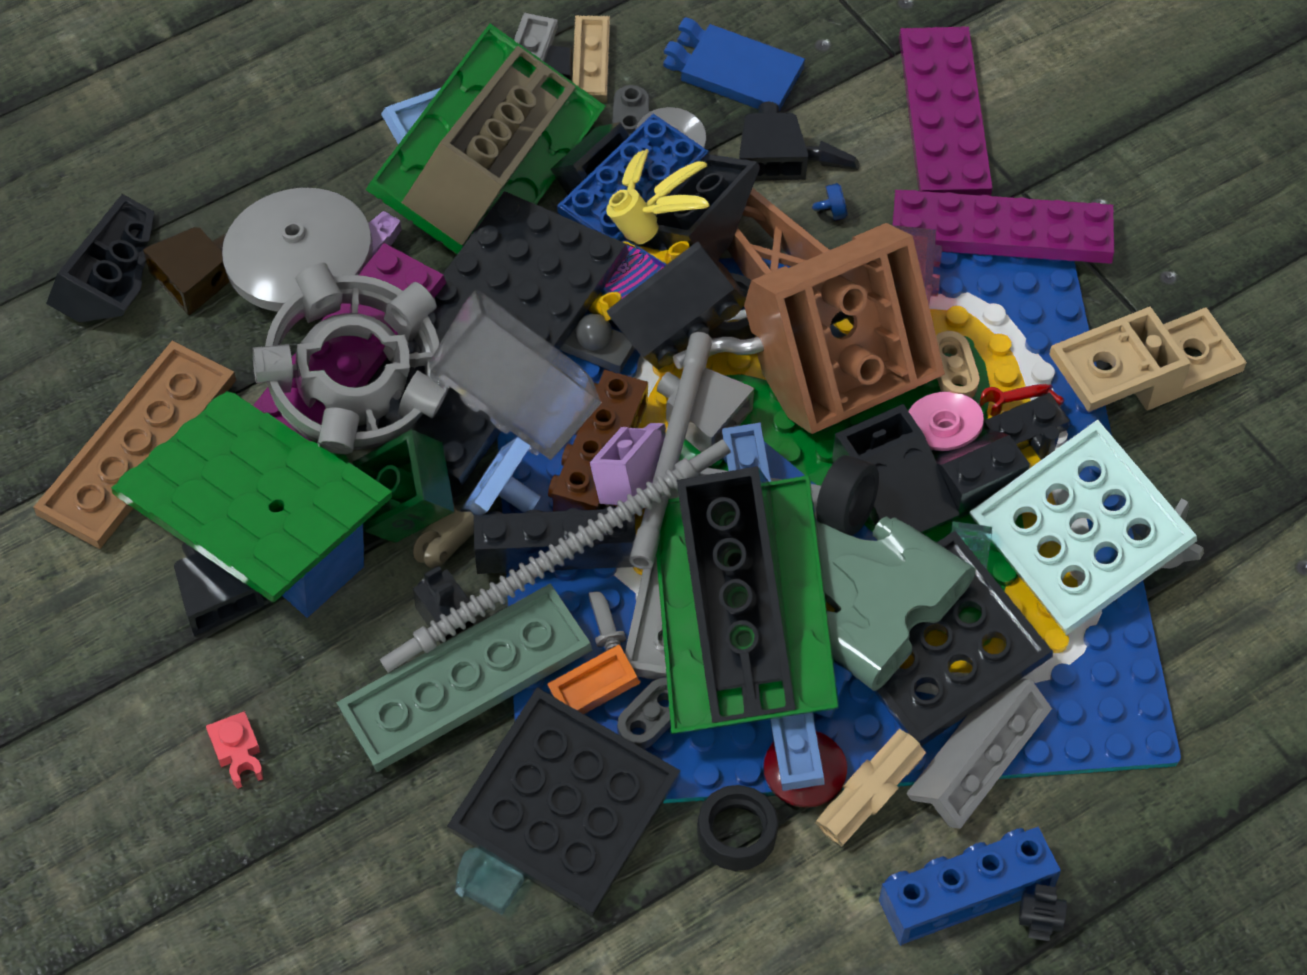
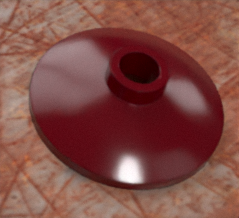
M816 731L824 775V785L782 791L774 742L771 744L764 759V776L769 788L778 798L798 807H816L829 802L841 791L847 776V762L839 745L827 735Z

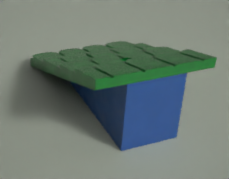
M228 391L214 398L205 410L195 418L184 423L174 436L165 443L155 447L144 461L125 472L119 481L111 487L114 496L273 603L283 596L306 618L364 567L363 523L392 498L391 490L351 463H345L323 447H318L316 442L307 440L269 413H263L235 393Z

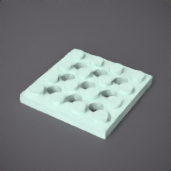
M1099 420L1093 422L970 511L973 520L1066 635L1197 541L1196 534ZM1085 467H1098L1102 471L1100 477L1093 482L1083 481L1079 475ZM1063 489L1069 493L1068 500L1062 505L1050 504L1047 498L1053 490ZM1111 495H1120L1126 500L1124 507L1117 511L1107 510L1103 503ZM1031 512L1037 516V521L1032 527L1023 529L1016 526L1015 521L1020 514ZM1079 518H1088L1094 523L1091 531L1082 535L1074 533L1071 530V526ZM1135 524H1145L1151 529L1149 536L1139 541L1131 539L1128 536V531ZM1048 541H1054L1061 545V550L1055 557L1045 558L1039 554L1041 545ZM1104 547L1114 548L1118 552L1116 560L1110 564L1099 563L1095 556L1100 549ZM1074 570L1082 572L1085 575V580L1079 587L1070 588L1063 584V578L1068 572Z

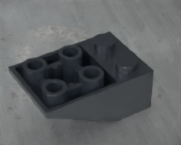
M904 404L835 434L833 462L842 455H846L874 464L879 471L878 492L873 509L869 515L875 525L883 517L887 516L890 519L896 517L924 534L959 518L960 514L924 433Z

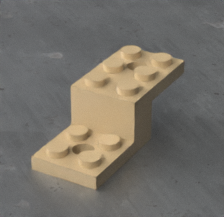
M1151 306L1052 345L1049 353L1088 412L1134 393L1148 411L1243 372L1247 363L1206 307L1163 324ZM1184 348L1198 349L1202 355L1198 357L1190 356L1185 353ZM1101 360L1110 363L1113 368L1111 370H1100L1094 365V362Z

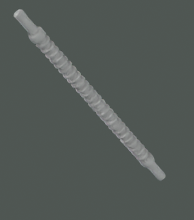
M722 439L689 461L686 458L680 460L675 464V470L666 469L665 477L662 478L660 475H657L655 483L652 484L648 481L646 489L637 488V494L635 496L628 494L627 501L624 503L618 500V506L615 509L609 506L607 514L598 513V519L596 521L589 519L587 527L584 528L579 525V531L576 534L569 532L567 540L559 538L557 546L554 547L550 544L548 546L549 551L546 553L540 550L539 557L537 559L530 557L528 565L520 563L518 571L515 572L511 569L509 577L500 576L498 584L490 582L489 590L485 591L481 588L478 597L470 595L471 601L469 603L461 601L459 609L450 608V615L445 616L441 614L439 622L436 623L434 620H431L429 628L422 626L414 631L412 639L379 659L389 673L420 652L429 653L437 647V641L446 642L445 636L447 634L455 636L457 628L466 629L465 623L468 621L475 623L477 615L480 614L482 617H485L486 609L490 608L494 611L497 602L505 604L504 598L506 596L514 598L516 590L525 591L524 585L527 583L534 585L536 577L539 576L541 579H544L545 571L549 570L553 573L556 564L564 566L563 560L565 558L573 560L575 552L584 553L583 547L586 545L593 547L595 539L603 541L604 533L612 535L614 527L623 528L622 522L625 520L632 522L634 514L642 516L643 508L646 507L651 510L654 501L660 504L662 496L671 497L673 489L678 491L676 480L697 477L698 473L731 453L728 445Z

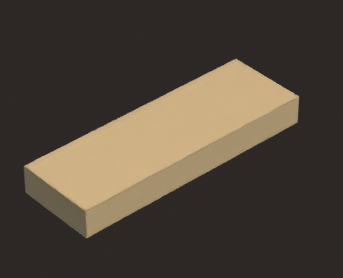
M575 16L572 82L601 103H607L610 16Z

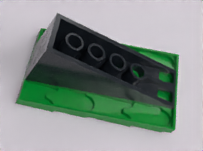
M756 466L676 480L679 497L668 500L656 553L671 733L695 732L704 729L838 709V692L810 476L769 482L760 468ZM741 557L740 562L732 567V562L736 558Z

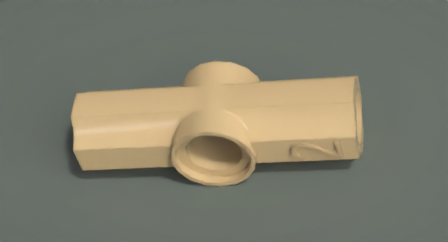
M899 729L871 761L866 760L843 786V792L820 814L815 823L829 839L842 847L871 814L875 815L899 789L897 785L922 760L926 752L920 743L910 734Z

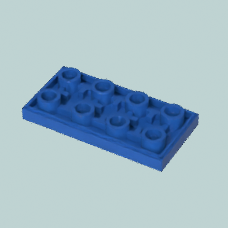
M653 113L557 205L558 213L563 217L616 240L625 241L626 237L607 215L606 209L614 193L619 190H627L628 186H624L622 180L631 159L638 152L645 151L646 149L649 150L641 178L636 183L634 189L645 202H648L655 195L654 188L679 169L702 161L709 154V151Z

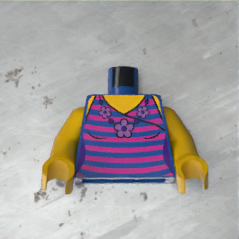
M629 240L622 241L627 244L629 253L588 310L592 314L604 316L606 321L612 320L607 310L690 248L687 241H680L673 244L669 250L661 251L637 246Z

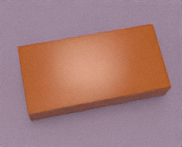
M619 644L547 685L556 699L585 714L640 684V681Z

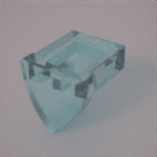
M472 848L466 851L461 859L456 878L455 894L462 898L468 896L503 915L523 884L524 875L491 857L487 852L479 848Z

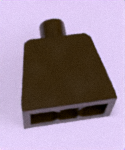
M193 227L143 249L150 274L188 316L230 282L222 257L226 233L212 241L201 228Z

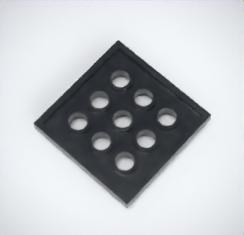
M953 531L937 543L976 569L971 584L940 621L936 623L920 622L911 628L909 641L912 645L911 655L915 658L914 663L909 668L897 669L880 689L874 691L904 732L916 739L921 747L1053 657L1051 648L956 531ZM969 607L978 609L982 614L977 622L971 624L962 622L958 617L963 609ZM933 630H941L948 635V639L941 646H931L925 641L927 634ZM990 638H999L1006 643V647L999 654H989L983 649V644ZM964 660L969 662L973 668L967 676L956 677L950 673V666L956 661ZM924 683L934 684L939 689L936 697L931 700H922L916 696L915 692Z

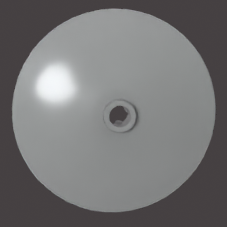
M294 188L270 194L247 207L234 220L226 233L222 257L229 281L238 294L258 307L278 312L283 304L300 290L295 278L301 271L318 263H326L333 276L358 275L372 258L373 241L366 217L352 201L340 194L324 189Z

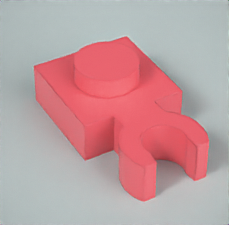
M245 711L206 725L220 766L224 767L231 764L229 773L232 783L237 789L242 787L240 774L244 770L254 771L258 781L263 779L261 764L257 758L252 756L260 753L259 745Z

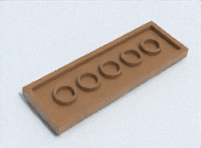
M171 341L33 507L36 515L101 549L133 509L114 496L111 487L119 481L125 472L144 461L155 447L165 443L174 436L184 423L195 418L205 410L214 398L228 391L236 382L235 372Z

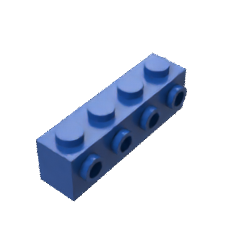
M1039 827L1027 831L1023 828H1018L1008 832L1000 841L992 844L976 843L964 850L962 855L951 859L945 856L938 857L928 862L921 870L910 874L908 871H900L891 875L885 880V883H882L879 902L899 945H903L1021 901L1023 893L1033 894L1036 884L1055 887L1061 870Z

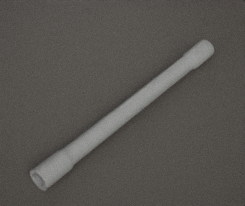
M694 332L690 335L683 361V372L652 484L656 482L657 475H660L662 478L665 477L666 469L675 470V464L679 462L702 372L706 368L713 342L712 338L706 333ZM666 495L661 497L662 502L660 504L654 501L651 510L645 508L641 526L637 530L629 559L630 563L637 568L650 569L653 567L661 537L660 530L669 497Z

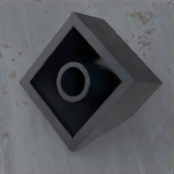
M621 122L598 126L556 163L550 170L567 195L629 137V134Z
M985 427L982 428L981 433L974 441L964 447L950 451L931 450L960 514L959 518L970 514L971 510L1026 472L1030 466V463L1010 435Z

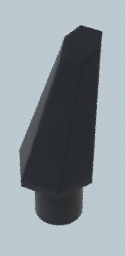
M820 141L819 146H806L808 160L819 161L822 166L852 170L859 169V161L855 156L824 141Z

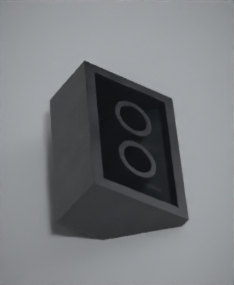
M697 241L607 310V313L641 356L660 370L662 367L674 362V355L687 349L692 333L703 332L709 335L710 331L722 322L735 317L740 309L744 307L746 297L729 270Z

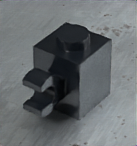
M439 566L425 573L424 579L413 588L415 608L428 627L431 626V620H434L436 623L439 622L441 614L445 616L450 615V608L459 609L461 601L465 603L470 602L448 569L442 572ZM471 621L465 623L466 628L475 624ZM460 627L455 630L456 634L463 631V629H461ZM447 634V635L445 636V637H446V640L449 639L450 637H452V635H451V634Z

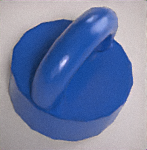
M835 183L825 186L828 199L813 203L812 209L814 211H821L830 208L834 221L846 218L848 214L841 185Z

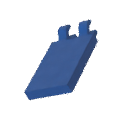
M683 18L678 27V30L682 33L677 42L669 41L664 50V54L668 56L663 62V66L670 70L680 71L681 81L758 109L761 103L770 101L776 103L780 111L803 71L805 58L709 24L705 31L696 21L690 18ZM683 46L695 48L692 55Z

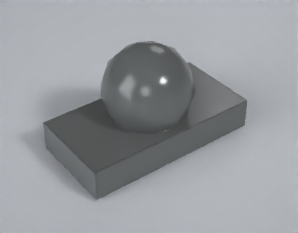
M590 314L584 316L578 322L576 328L560 350L620 374L635 347L623 333L612 329L610 322L606 321L604 316Z

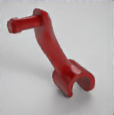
M1036 384L1005 392L996 387H988L982 392L979 406L982 407L986 402L995 403L990 414L994 417L1001 413L1003 404L1041 397L1048 393L1052 394L1059 406L1065 400L1052 390L1053 386L1050 384Z

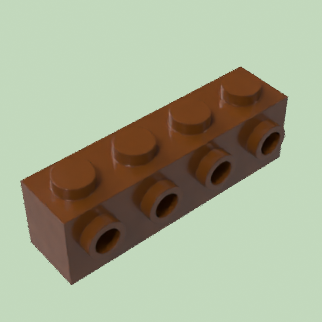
M604 370L599 383L593 382L587 398V404L589 405L586 414L580 413L576 421L574 434L577 436L574 443H568L564 449L561 460L563 469L560 476L555 474L552 477L549 485L548 497L553 500V512L565 511L570 508L582 510H601L606 508L607 504H600L590 462L621 427H639L648 405L647 381Z

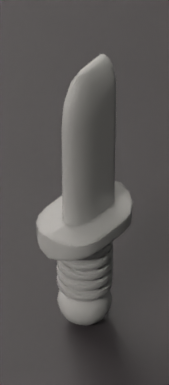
M600 592L589 593V599L600 632V636L596 637L595 641L597 647H605V650L608 651L626 640L624 631H616L605 596Z

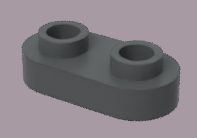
M627 85L618 89L614 95L612 124L621 122L630 136L636 130V126L642 117L649 113V95L643 88L635 85Z
M659 678L651 682L623 710L617 722L618 735L646 749L652 746L671 726L669 707H662L658 704L662 700L669 701L667 678ZM634 728L645 730L641 735H635L631 731Z

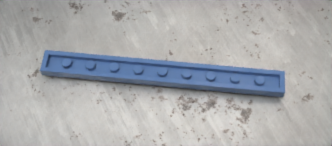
M761 423L723 428V440L731 451L730 454L726 455L728 471L758 466L767 480L771 482ZM806 713L770 719L782 791L824 785V775L813 714Z

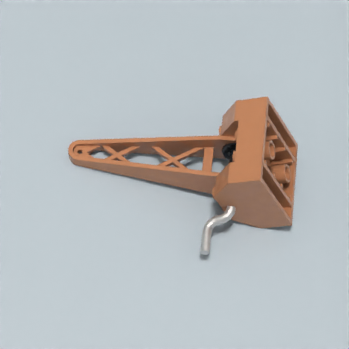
M752 188L742 215L754 218L773 238V250L750 244L738 227L732 243L727 249L743 275L751 280L744 307L751 333L757 337L746 340L734 337L712 339L709 357L722 352H731L737 355L757 353L762 374L785 414L790 420L811 434L945 375L913 235L885 223L854 236L852 241L829 250ZM781 248H782L787 254L780 253V252H781ZM762 258L771 260L770 268L766 265ZM779 263L787 266L779 268ZM848 319L853 325L852 330L844 337H834L830 326ZM686 350L673 356L674 363L678 369L684 368L683 361Z

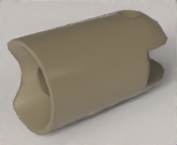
M454 505V513L429 525L416 538L413 544V554L417 562H425L429 568L443 565L474 534L473 513L470 511H458Z

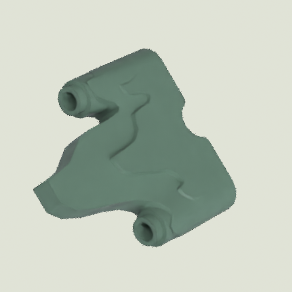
M886 516L877 523L873 530V537L877 541L859 539L823 523L816 522L825 599L827 603L838 611L837 613L827 611L833 660L850 671L852 675L870 689L876 691L891 678L912 653V645L909 641L911 628L920 622L936 623L940 621L969 587L976 569L896 517L890 519Z

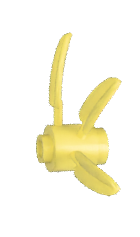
M646 149L645 151L638 152L629 162L623 176L622 184L628 186L627 190H619L611 196L606 209L607 215L629 241H634L636 244L648 242L656 235L659 228L655 214L710 207L708 201L702 197L693 195L667 196L685 180L707 167V163L698 161L674 172L654 188L655 195L648 202H645L634 189L636 183L641 178L649 150Z

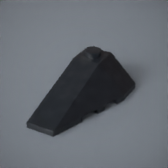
M121 194L57 273L46 304L78 322L123 316L141 290L142 272L146 262L143 249L147 248L150 239L154 211Z

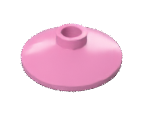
M951 392L933 393L919 399L908 411L924 433L930 449L936 451L955 450L970 444L979 436L984 425L981 407L976 401L964 394H954Z

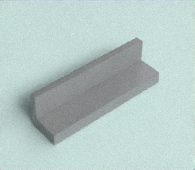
M1032 679L1018 680L968 714L908 790L907 795L912 801L931 803L949 827L961 829L1052 710Z

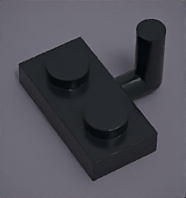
M1048 393L984 420L983 427L1010 435L1020 450L1031 446L1040 460L1055 451L1059 434L1068 430L1070 420L1052 394Z

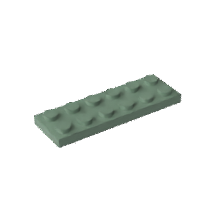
M550 583L440 644L429 653L422 654L336 703L376 772H379L591 652L592 647L590 641Z

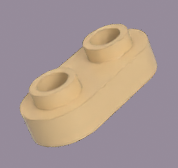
M944 331L937 334L936 338L945 375L937 378L941 391L964 394L972 398L977 392L980 378L968 340L962 334L955 331ZM945 353H950V354H952L953 356L948 357V356H945L944 354H945Z

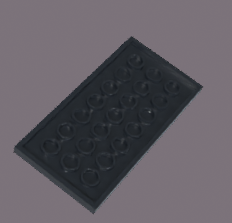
M506 191L503 192L443 273L446 284L434 298L437 308L428 315L438 336L441 350V370L438 382L448 386V392L433 418L423 414L406 431L414 430L443 443L449 480L461 486L464 485L576 328L578 322L586 314L628 255L629 251L626 243ZM414 339L407 343L409 354L421 353ZM387 358L365 386L377 380L383 373L386 364H392L393 362ZM425 366L409 368L403 394L416 371L425 374ZM402 396L398 400L393 397L391 398L389 412L376 420L378 429L389 426L403 418V416L398 414ZM366 424L357 428V432L367 431Z

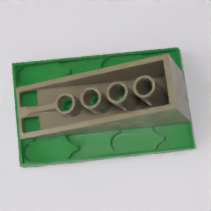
M489 23L373 177L366 191L376 198L382 199L383 203L409 221L412 220L413 224L437 241L443 242V245L458 254L504 191L537 205L556 178L550 169L582 141L606 106Z

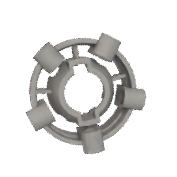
M318 263L301 271L295 278L300 290L291 296L277 312L268 331L266 345L252 348L256 383L267 382L273 401L287 422L299 433L317 442L318 447H323L331 453L349 454L353 450L374 448L392 441L410 429L423 414L433 418L440 408L449 387L438 382L441 370V350L435 328L428 317L437 308V305L428 290L417 282H413L402 291L388 282L360 275L333 276L326 263ZM341 304H351V313L333 315L319 322L309 331L301 343L297 344L295 364L292 365L289 344L280 345L288 331L304 316L307 322L310 323L340 311ZM359 304L384 312V320L399 335H395L387 325L374 317L358 313ZM374 334L385 345L383 352L389 361L393 362L392 364H386L383 373L377 380L359 388L340 385L333 381L324 370L309 371L308 368L310 355L320 351L324 342L344 335L358 336L368 340ZM414 339L421 353L409 354L407 343ZM425 366V374L416 371L403 394L409 368ZM293 378H295L299 394L309 408L314 405L316 399L325 405L326 409L324 410L321 425L304 416L285 396L284 393L291 392ZM402 396L398 414L403 416V418L389 426L378 429L376 420L389 412L391 398L393 397L398 400ZM367 425L366 432H357L358 426Z

